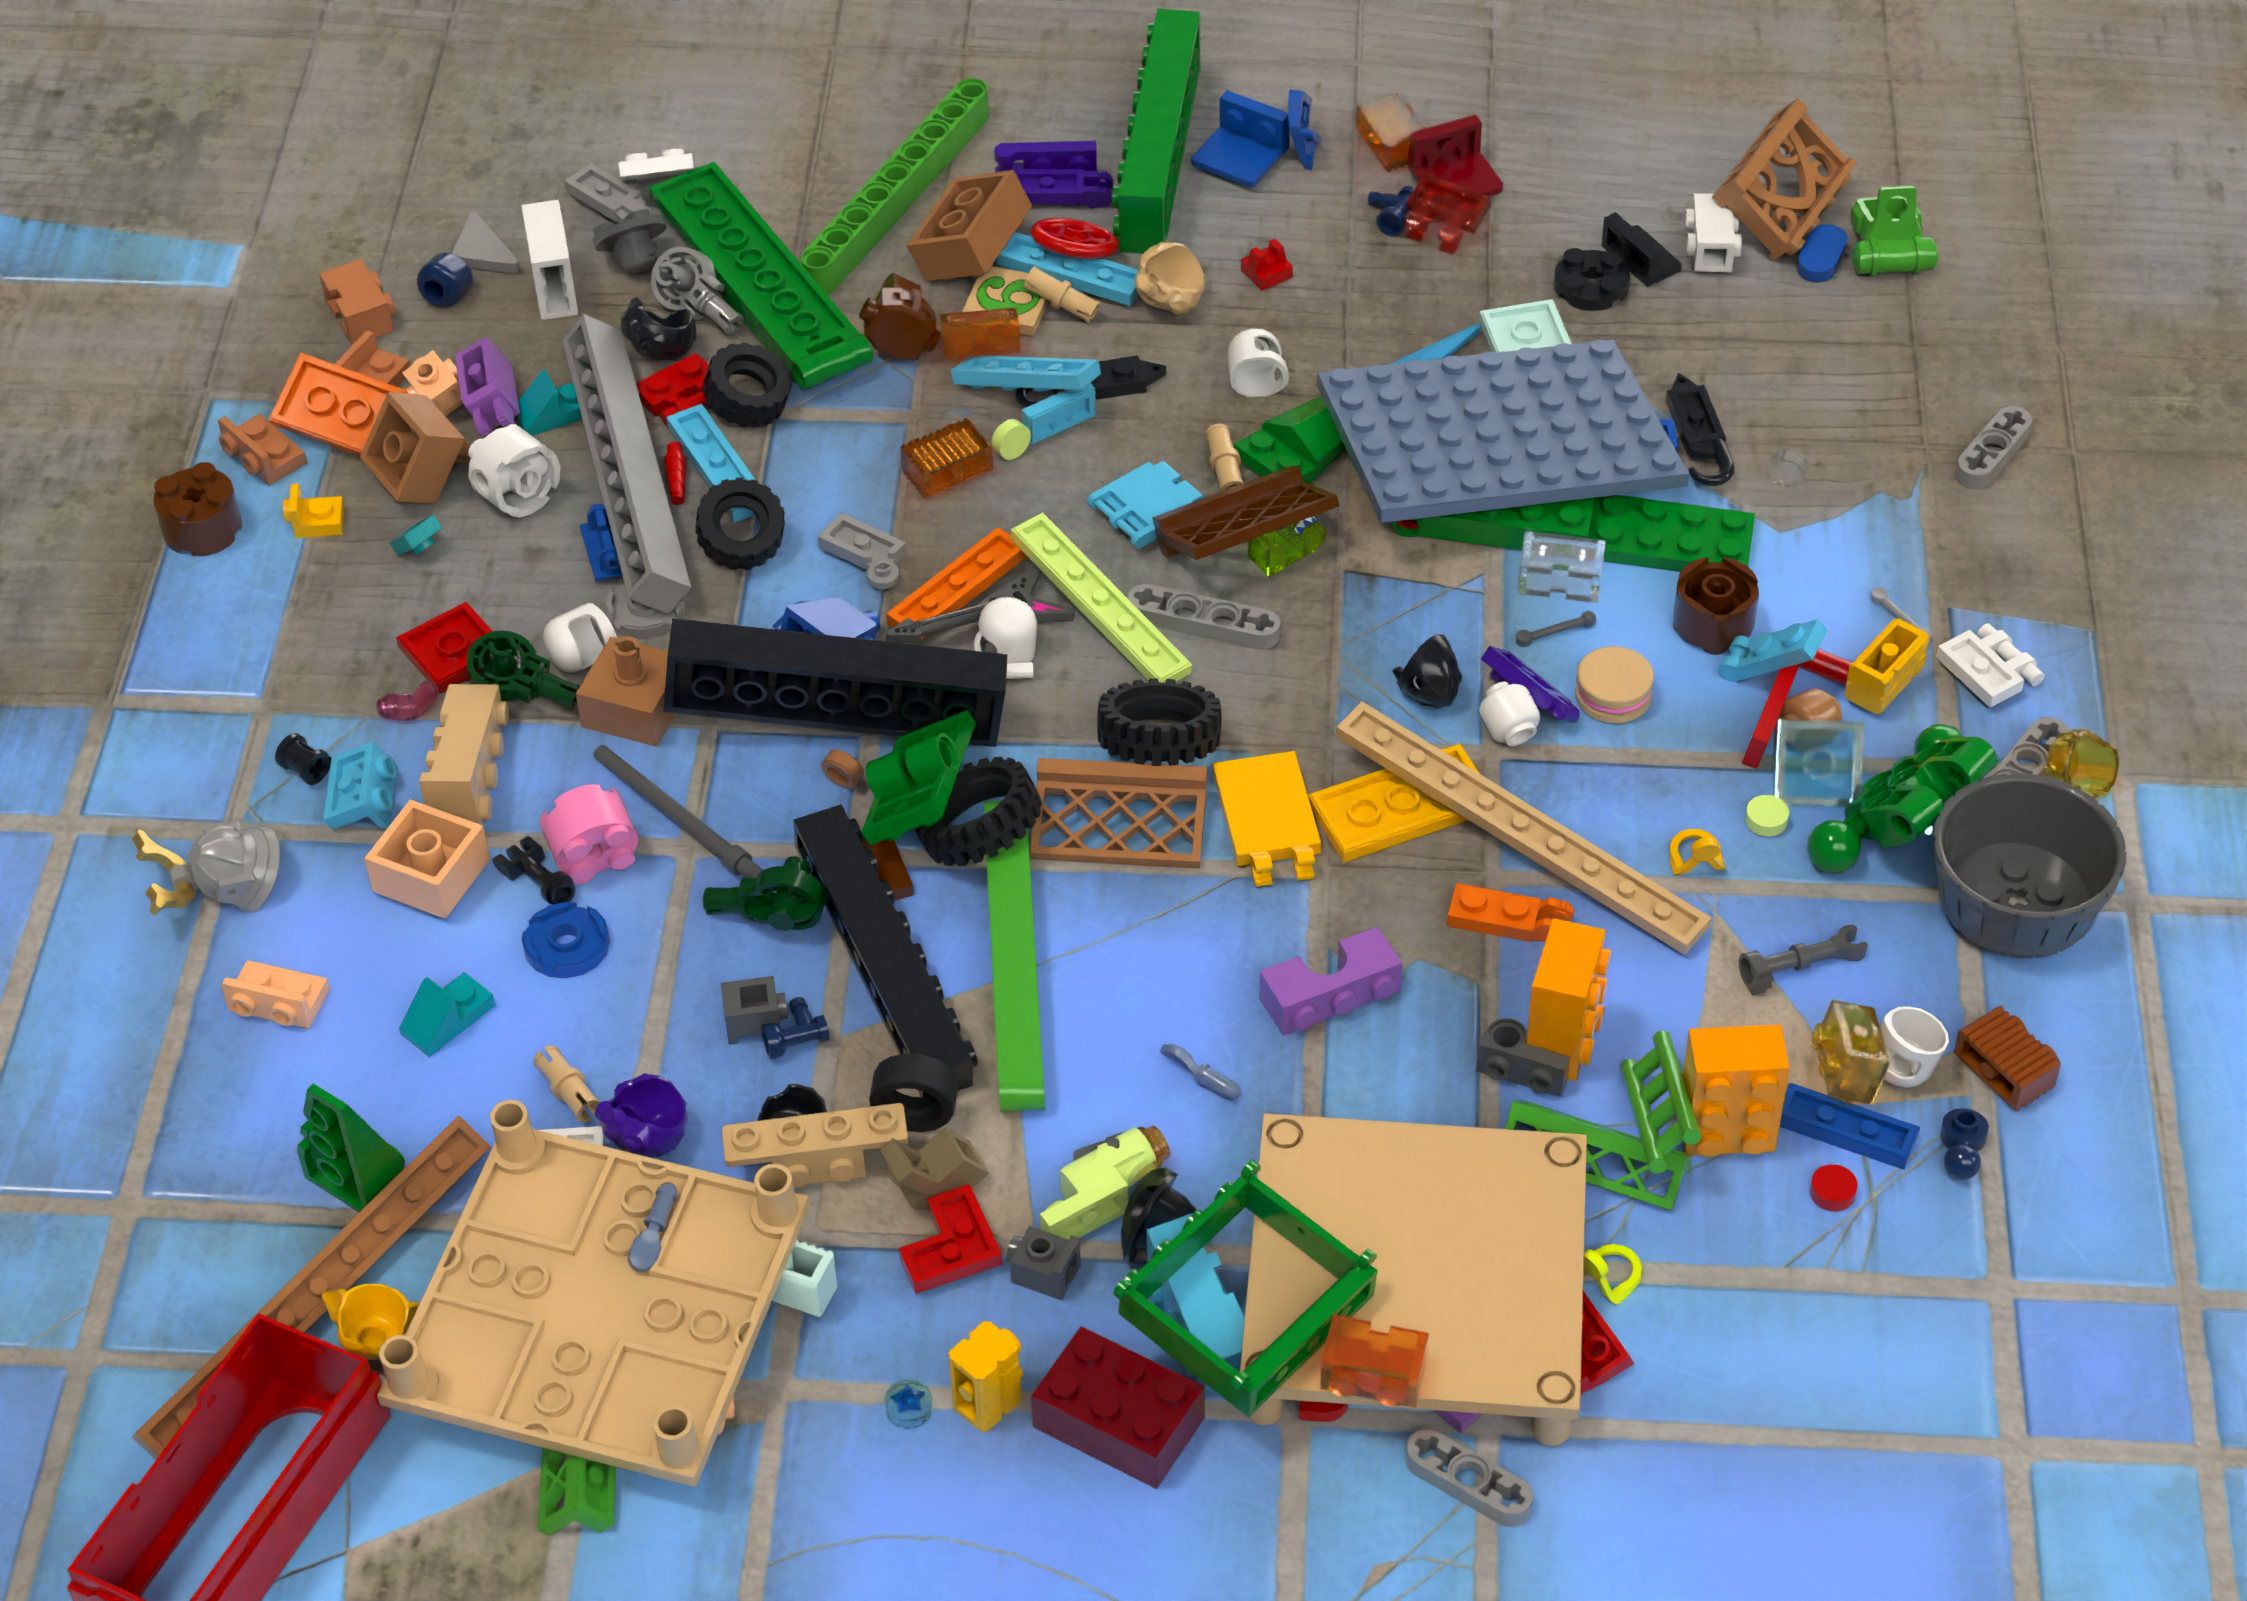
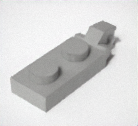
M592 163L564 180L567 193L615 222L627 221L628 214L641 209H648L651 216L652 210L646 206L647 203L642 199L641 192Z

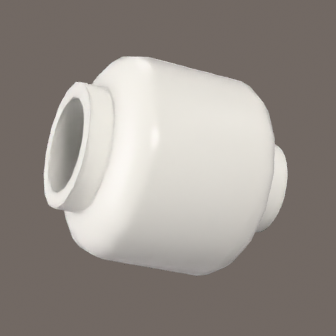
M1500 682L1486 691L1487 697L1481 702L1479 712L1493 740L1499 743H1506L1508 746H1516L1528 741L1536 734V727L1541 719L1540 712L1526 687L1520 684L1509 685L1507 682Z

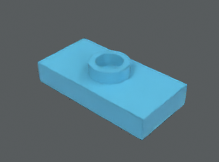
M1089 383L1087 389L1078 393H1067L1064 390L1022 409V424L1028 427L1031 433L1029 445L1094 417L1095 387Z

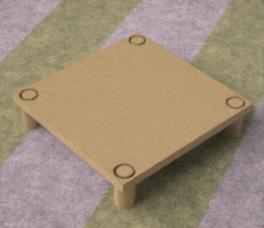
M505 1100L498 1103L490 1114L495 1143L405 1335L390 1337L380 1348L379 1357L385 1373L384 1382L377 1394L380 1405L697 1487L810 1208L809 1197L795 1193L791 1172L780 1164H768L760 1168L754 1177V1183L535 1130L532 1128L527 1109L523 1103L517 1100ZM670 1182L676 1186L678 1196L666 1221V1230L659 1232L661 1245L659 1257L647 1272H636L628 1263L629 1249L635 1238L647 1228L644 1225V1219L650 1213L657 1188L663 1183Z
M1263 1113L1259 1156L1261 1170L1258 1172V1179L1358 1256H1361L1366 1249L1372 1250L1377 1254V1259L1371 1265L1378 1272L1374 1296L1270 1396L1249 1419L1258 1425H1270L1277 1422L1283 1413L1284 1399L1533 1417L1532 1433L1540 1443L1548 1446H1557L1564 1443L1570 1435L1572 1420H1579L1587 1135ZM1255 1214L1240 1371H1244L1338 1280L1333 1274Z

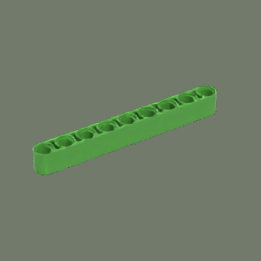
M967 78L957 83L803 251L801 264L827 295L835 291L989 119L988 89L984 81L977 78Z
M1001 801L983 802L984 814L994 809ZM1025 828L1027 835L1021 840L1014 838V845L1009 849L999 848V855L990 858L989 854H986L1000 1112L1045 1110L1028 828Z

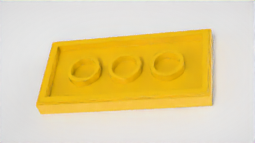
M1460 743L1442 749L1443 752L1479 773ZM1386 768L1308 794L1314 816L1343 863L1468 821V819Z

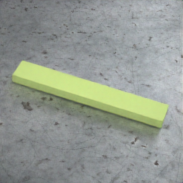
M1043 512L1011 529L1010 539L1148 681L1149 679L1158 678L1159 683H1165L1166 679H1175V682L1191 674L1192 664Z

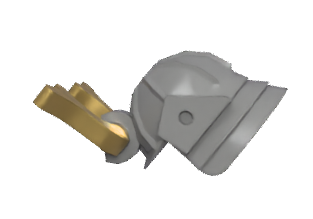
M232 822L204 828L203 835L195 839L188 853V865L177 854L153 842L144 831L138 830L132 837V841L138 849L137 859L140 861H154L163 865L172 878L175 892L165 890L154 883L145 892L151 901L149 911L153 915H157L163 908L186 907L194 898L198 888L206 899H216L217 902L236 905L243 911L255 912L268 898L278 874L280 863L279 841L275 832L268 826L249 827L241 830L239 822Z

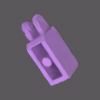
M485 337L455 354L460 397L465 407L473 415L475 427L483 439L491 434L494 428L500 424L503 427L514 424V417L520 414L513 366L488 337Z

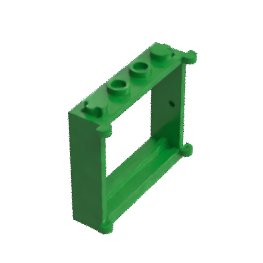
M1250 1160L1244 1166L1241 1176L1235 1182H1226L1219 1189L1214 1202L1204 1211H1195L1185 1222L1183 1230L1172 1241L1166 1239L1161 1242L1153 1252L1151 1260L1142 1269L1130 1271L1116 1285L1113 1294L1119 1299L1118 1314L1248 1418L1374 1296L1378 1272L1371 1265L1377 1259V1254L1370 1249H1366L1361 1256H1358L1254 1175L1261 1170V1166L1254 1160ZM1246 1207L1333 1274L1338 1280L1244 1371L1239 1372L1150 1302L1148 1298Z

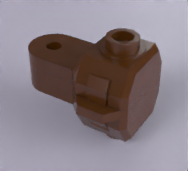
M895 273L888 275L874 300L868 298L864 302L859 314V318L864 320V335L874 349L878 350V356L883 359L891 356L897 360H918L925 350L932 352L940 338L941 333L936 330L935 312L928 302L922 298L921 286Z

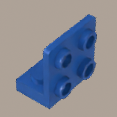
M1226 90L1220 97V126L1191 157V165L1247 187H1254L1289 149L1290 129L1288 112Z

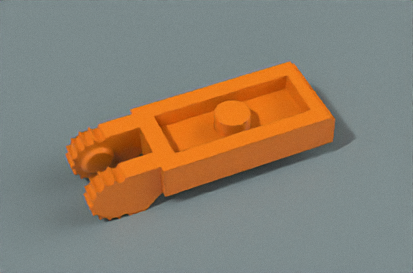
M1456 883L1447 915V925L1453 928L1532 942L1536 940L1546 942L1552 919L1572 921L1575 910H1573L1574 907L1568 901H1560L1557 898L1549 897L1541 901L1540 898Z

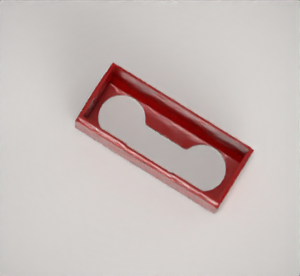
M258 1313L197 1394L196 1407L138 1485L130 1484L67 1569L72 1580L67 1586L72 1601H147L142 1599L147 1587L260 1432L273 1421L286 1415L306 1412L322 1415L320 1420L190 1600L261 1601L391 1417L389 1407L381 1406L377 1397L382 1386L379 1373L370 1369L368 1359Z

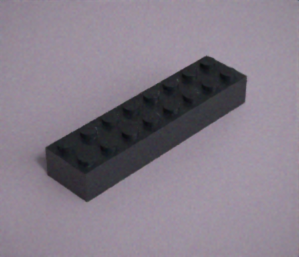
M672 618L663 712L901 737L968 710L976 722L969 744L996 747L1006 692L1008 654Z

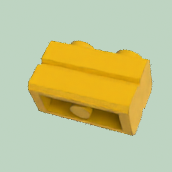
M1894 618L1849 666L1847 677L1849 681L1846 683L1844 696L1849 701L1874 714H1881L1910 683L1912 677H1915L1923 669L1927 655L1925 652L1928 650L1930 636L1919 628L1899 618Z
M983 1321L969 1333V1340L962 1339L948 1352L954 1410L980 1432H988L1002 1419V1413L1008 1414L1022 1401L1020 1379L1023 1377V1371L1019 1366L1021 1344L1011 1331L1006 1328L1000 1330L990 1321Z

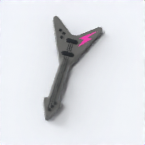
M1035 565L983 599L979 605L915 622L910 618L904 620L887 631L886 641L918 643L921 641L922 636L978 622L983 608L989 602L1002 597L1017 598L1027 603L1033 609L1037 621H1073L1075 610L1037 599L1032 595L1041 577V570Z

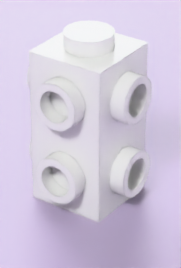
M1694 193L1692 209L1685 210V231H1691V233L1687 234L1686 255L1693 256L1695 272H1732L1734 257H1740L1741 234H1735L1739 229V218L1727 205L1721 208L1712 198L1714 194Z

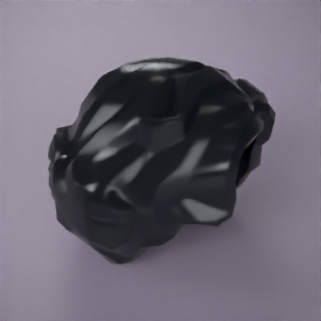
M638 297L632 299L627 309L621 314L620 321L621 331L631 341L634 349L640 355L649 358L669 359L673 357L677 359L685 356L696 340V324L691 311L688 309L678 310L676 313H671L667 318H660L650 311H645L642 307L643 302Z

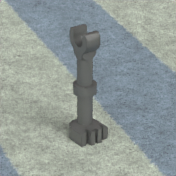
M1855 925L1843 926L1838 934L1831 937L1828 941L1809 946L1799 943L1790 946L1789 951L1763 957L1756 950L1741 954L1739 957V971L1745 985L1753 996L1764 993L1768 988L1772 987L1771 982H1773L1774 978L1771 973L1794 968L1797 971L1807 969L1813 962L1832 957L1848 961H1859L1865 957L1868 944L1866 942L1859 944L1850 943L1855 940L1858 929Z

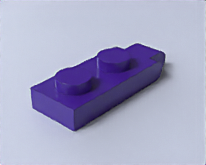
M1493 646L1487 648L1481 660L1492 668L1490 675L1495 680L1507 682L1509 685L1520 684L1526 687L1538 710L1540 708L1545 709L1559 720L1571 723L1578 720L1580 716L1579 709L1572 704L1570 699L1510 651Z

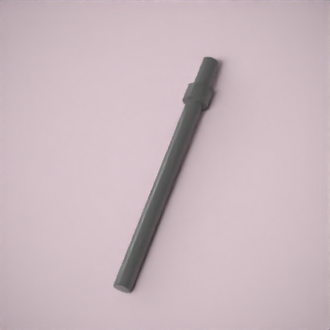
M600 745L595 750L594 758L719 856L722 859V865L734 875L757 877L763 871V869L752 862V856L739 845L732 846L607 746Z

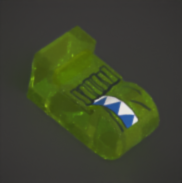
M1314 516L1249 540L1248 557L1267 576L1271 577L1316 551L1326 538V528Z

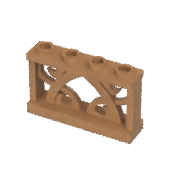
M1799 98L1774 114L1712 196L1721 208L1727 205L1770 251L1768 256L1773 261L1785 253L1788 257L1793 255L1804 245L1805 240L1802 237L1819 224L1821 219L1818 215L1826 211L1835 202L1836 198L1833 194L1840 191L1851 180L1849 172L1856 164L1852 157L1847 159L1805 114L1808 107ZM1779 146L1784 149L1785 156L1790 153L1791 157H1784L1779 150ZM1809 155H1813L1817 161L1811 162ZM1768 161L1779 167L1795 165L1799 180L1800 197H1785L1775 194L1777 189L1776 176ZM1823 166L1827 170L1826 177L1819 174L1818 167ZM1758 174L1765 178L1766 183L1760 182ZM1769 210H1773L1772 219L1769 217ZM1780 219H1783L1787 225L1785 233L1778 227Z

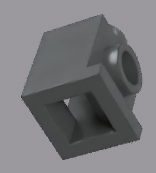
M774 976L721 983L729 1044H737V1038L762 1035L761 1025L776 1023L780 1026L779 1020L788 1019L785 992L776 993Z
M1031 1226L1028 1227L1023 1238L1015 1235L1010 1241L1006 1252V1262L1010 1263L1011 1283L1063 1300L1081 1266L1080 1238L1071 1235L1068 1240Z

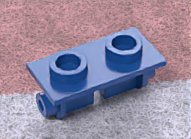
M594 504L587 513L588 523L579 526L594 579L597 582L620 577L623 574L606 508L602 504Z

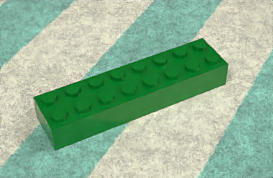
M1157 8L1155 22L1148 23L1147 44L1149 45L1143 46L1142 67L1145 68H1139L1137 89L1140 91H1134L1132 111L1135 114H1129L1127 134L1131 137H1125L1123 141L1122 158L1125 162L1119 161L1117 182L1120 186L1114 185L1112 207L1118 208L1119 214L1114 216L1113 234L1119 237L1120 252L1143 254L1150 247L1160 242H1167L1200 73V11Z

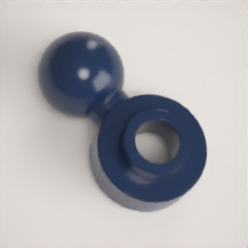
M1954 1109L1948 1112L1942 1121L1940 1137L1943 1144L1949 1148L1944 1156V1167L1950 1176L1958 1180H1967L1974 1177L1981 1167V1157L1978 1151L1986 1144L1989 1125L1985 1117L1974 1110Z

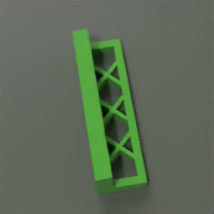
M1523 1099L1513 1100L1505 1125V1129L1516 1130L1518 1122L1534 1126L1540 1132H1545L1546 1130L1555 1133L1586 1134V1165L1590 1163L1594 1173L1586 1171V1182L1669 1210L1674 1208L1683 1176L1689 1173L1694 1156L1673 1149L1665 1156L1667 1162L1666 1170L1673 1172L1666 1197L1648 1192L1640 1176L1641 1173L1649 1169L1640 1137ZM1588 1144L1604 1150L1593 1155ZM1610 1152L1622 1155L1631 1173L1617 1180L1606 1178L1596 1159ZM1632 1159H1635V1160H1638V1161H1641V1162H1644V1163H1647V1164H1646L1645 1166H1643V1167L1637 1169V1168L1635 1167V1165H1634ZM1631 1178H1634L1638 1188L1624 1184L1623 1182Z
M542 1447L537 1530L549 1536L573 1521L599 1533L612 1527L614 1524L616 1466L567 1454V1458L559 1470V1463L565 1453ZM565 1492L564 1507L556 1511V1506Z

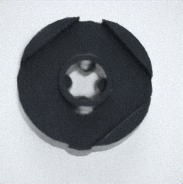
M1570 248L1564 252L1563 259L1555 268L1554 290L1559 297L1562 293L1564 297L1568 298L1569 305L1576 309L1602 311L1611 308L1612 302L1620 297L1621 301L1626 298L1629 291L1630 272L1623 263V255L1618 251ZM1588 279H1596V282H1589Z

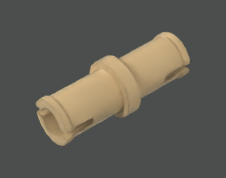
M1036 266L1030 270L1023 285V288L1029 289L1052 302L1051 306L1055 309L1063 308L1087 323L1094 319L1101 304L1100 301L1094 300L1072 288L1073 283L1067 280L1061 282L1039 270Z
M1225 424L1210 426L1205 432L1211 452L1209 464L1212 471L1217 475L1220 492L1244 483L1239 470L1241 458L1239 452L1233 447L1229 427Z
M556 1046L544 1047V1050L552 1060L549 1062L539 1051L534 1057L533 1062L534 1066L541 1071L550 1083L551 1093L555 1098L567 1104L579 1122L587 1123L592 1121L584 1109L587 1106L594 1115L600 1100L585 1085V1076L578 1068L569 1065Z

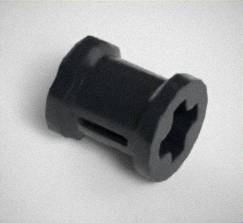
M298 733L286 736L277 747L275 753L276 763L284 769L291 768L299 773L300 778L308 785H315L321 782L330 770L332 758L322 749H313L307 745L306 739Z

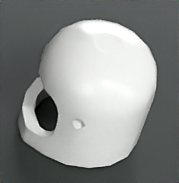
M1252 328L1240 332L1232 339L1227 351V362L1232 388L1238 394L1246 397H1267L1279 392L1288 385L1289 373L1286 362L1282 359L1280 343L1271 332ZM1276 367L1281 371L1279 380H1275Z
M1012 597L997 598L989 602L980 614L978 622L979 631L975 635L973 651L982 652L981 644L986 639L996 647L997 653L1008 654L1007 663L1030 662L1034 658L1037 636V620L1033 609L1022 600Z
M586 603L553 618L548 622L543 631V643L546 653L552 663L561 671L575 673L592 666L604 648L590 618L596 621L605 644L610 636L617 638L608 617L593 603Z
M1909 1006L1897 1007L1891 1010L1880 1024L1881 1032L1877 1036L1871 1050L1872 1065L1878 1075L1886 1082L1903 1088L1916 1087L1928 1080L1949 1043L1948 1032L1934 1015L1922 1009Z

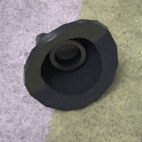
M1159 1168L1152 1170L1140 1180L1131 1194L1121 1227L1123 1260L1132 1262L1138 1251H1147V1229L1197 1211L1196 1207L1185 1195L1172 1188L1178 1174L1171 1169Z

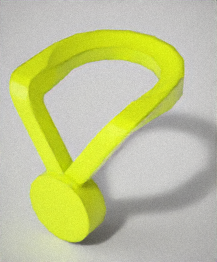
M1617 1244L1604 1245L1596 1250L1588 1249L1584 1252L1583 1276L1590 1275L1596 1279L1603 1295L1613 1304H1619L1639 1285L1642 1277V1266L1639 1257L1626 1246ZM1607 1255H1619L1626 1258L1633 1269L1629 1279L1614 1289H1611L1605 1277L1609 1270L1603 1257Z

